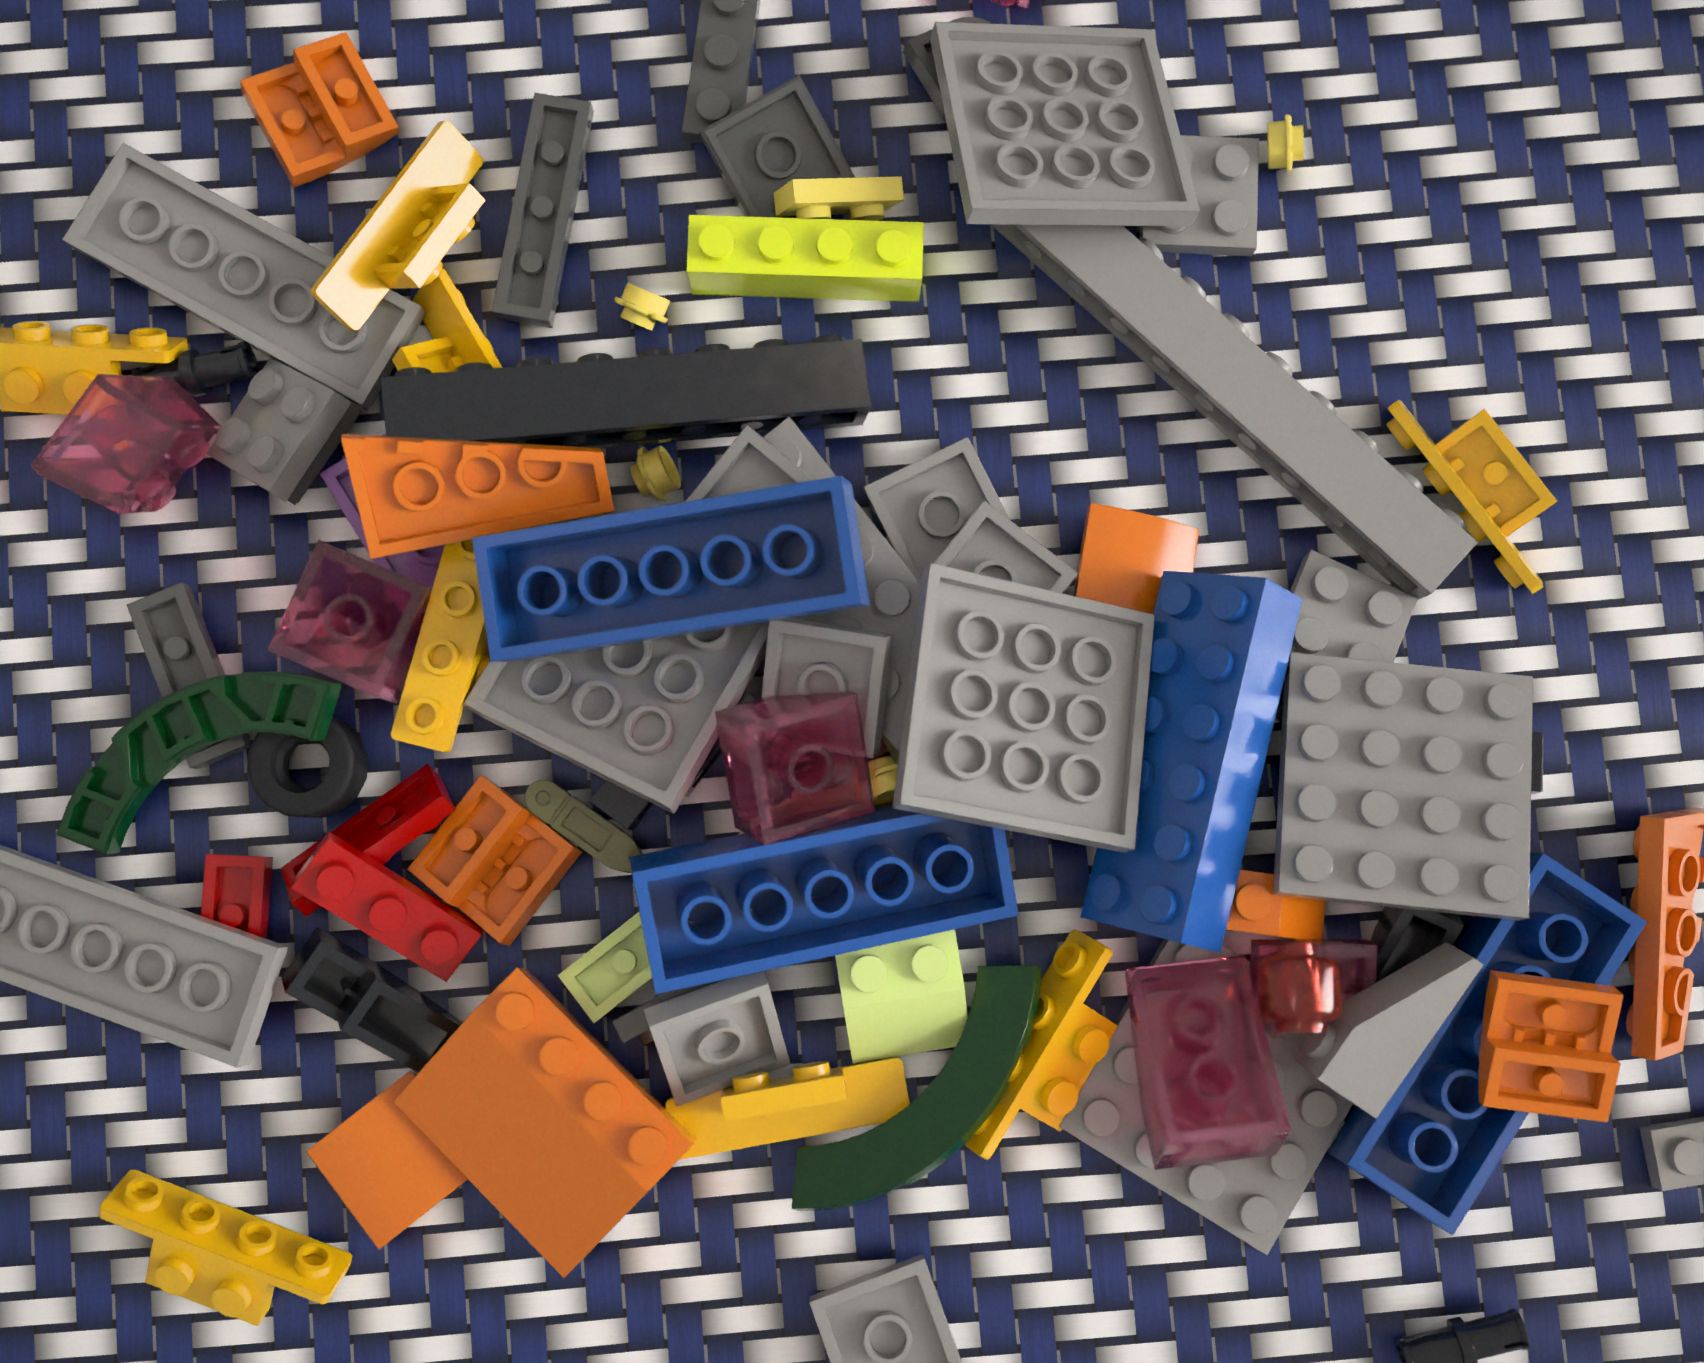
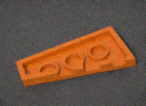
M356 434L341 435L370 559L470 540L474 537L532 528L614 511L604 454L601 448Z
M1694 807L1640 816V826L1634 834L1633 852L1639 861L1638 885L1634 888L1631 896V911L1647 921L1630 951L1628 960L1629 972L1634 978L1633 1003L1627 1013L1626 1028L1628 1034L1632 1037L1631 1056L1657 1061L1683 1051L1694 973L1688 968H1683L1684 957L1689 956L1694 950L1696 942H1699L1702 918L1696 916L1692 910V903L1698 884L1704 883V857H1699L1704 829V808Z

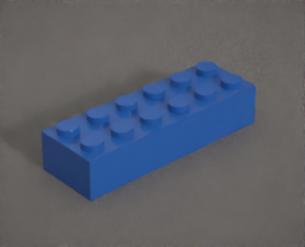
M842 476L472 538L491 662H517L870 606L852 483Z
M1163 571L1153 613L1155 617L1135 849L1125 853L1102 848L1096 849L1081 918L1221 953L1303 600L1301 597L1262 577Z
M893 803L631 856L629 857L655 994L1019 916L1005 830L892 808Z
M1530 853L1529 918L1519 921L1480 916L1474 917L1456 948L1484 964L1378 1117L1374 1118L1356 1105L1330 1145L1327 1153L1427 1221L1453 1236L1529 1112L1485 1107L1479 1102L1480 1040L1490 970L1609 985L1647 921L1546 854Z

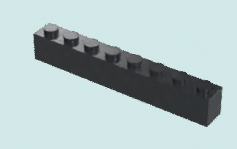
M835 334L817 337L806 344L788 345L787 341L782 339H769L756 343L753 348L730 349L725 344H708L697 348L692 353L672 354L668 349L653 348L641 351L636 357L613 359L611 355L606 353H591L581 356L577 362L553 364V361L547 358H530L520 361L516 367L493 368L487 363H468L459 366L456 371L432 373L426 368L412 367L397 371L395 376L380 377L386 436L609 448L739 436L747 425L758 434H768L788 417L795 422L801 431L863 425L872 406L862 339L845 340L843 336Z

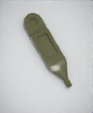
M538 780L527 788L525 804L533 815L546 824H550L553 829L607 867L621 872L632 873L629 857L643 853L635 839L578 798L571 796V793L552 781Z

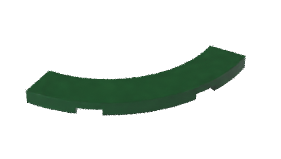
M246 672L209 678L190 684L162 697L138 713L111 738L113 743L102 754L96 765L87 768L66 806L56 835L104 854L119 853L127 830L149 793L171 770L199 750L225 739L258 732L293 735L314 742L325 741L342 683L315 675L292 672Z
M1037 965L978 966L976 988L967 1022L950 1058L937 1077L905 1109L883 1124L863 1134L823 1145L797 1146L792 1209L797 1211L833 1210L872 1201V1198L884 1195L904 1184L910 1185L943 1164L967 1143L988 1119L1010 1085L1008 1080L1019 1061L1024 1046L1027 1047L1039 1002L1042 970Z

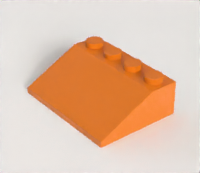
M518 967L467 1017L394 1100V1103L563 1278L582 1261L696 1141L661 1103L528 969Z

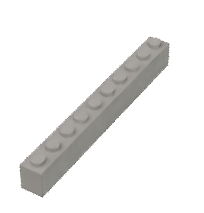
M991 224L1395 588L1418 598L1417 600L1432 594L1478 543L1466 532L1468 529L1466 523L1456 513L1447 508H1439L1422 493L1424 491L1423 486L1415 476L1406 470L1395 469L1379 455L1380 449L1370 436L1360 430H1351L1335 415V407L1325 396L1316 391L1305 389L1292 377L1293 372L1290 366L1280 356L1272 352L1265 353L1249 339V332L1240 320L1230 314H1221L1206 300L1204 290L1195 280L1185 275L1179 276L1163 262L1162 253L1148 239L1144 237L1137 239L1124 226Z

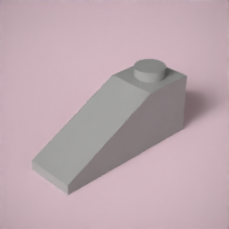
M1447 942L1330 1009L1322 1021L1317 1022L1308 1030L1302 1042V1050L1295 1060L1319 1081L1374 1118H1377L1484 964Z

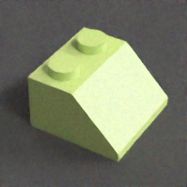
M955 929L835 955L853 1064L951 1048L957 1045L968 1016Z

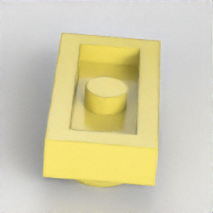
M902 176L792 179L774 192L776 216H796V218L831 219V215L850 214V220L878 221L885 218L884 211L904 200Z

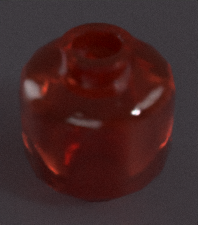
M1316 943L1278 944V956L1267 957L1259 962L1257 966L1259 1011L1265 1020L1276 1023V1032H1328L1327 1022L1335 1021L1342 1015L1343 1006L1339 963L1330 956L1317 955Z

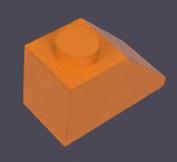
M1240 870L1226 930L1322 942L1326 900L1273 895L1274 874Z

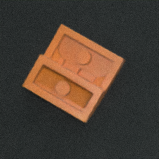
M347 32L293 49V63L240 80L241 93L293 188L334 172L368 154L399 133V126Z
M1090 503L1087 507L1077 569L1078 575L1075 581L1073 596L1153 614L1163 571L1193 573L1200 529L1145 513Z
M480 775L455 807L456 810L448 816L407 870L447 904L463 911L500 944L510 946L583 851L549 824L533 815L527 807L487 777Z
M1490 970L1479 1054V1102L1481 1105L1608 1123L1621 1065L1611 1055L1624 995L1614 986Z
M411 1070L306 1151L378 1250L468 1180L394 1103V1100L415 1078Z

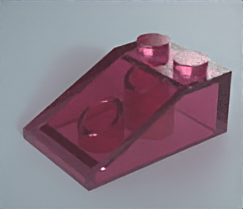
M1245 955L1126 968L1125 979L1141 1110L1154 1169L1276 1155L1292 1130Z

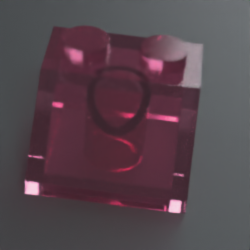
M97 374L30 467L38 475L118 514L155 512L165 507L176 494L175 485L187 469L198 464L206 456L210 448L208 442L221 425L173 378Z
M318 539L268 647V651L372 696L397 704L404 689L430 598L431 588Z
M851 691L769 696L715 711L735 828L761 844L767 845L875 811L857 693Z

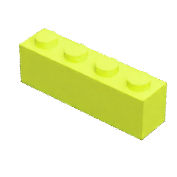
M689 215L687 275L692 295L919 302L923 271L924 222Z

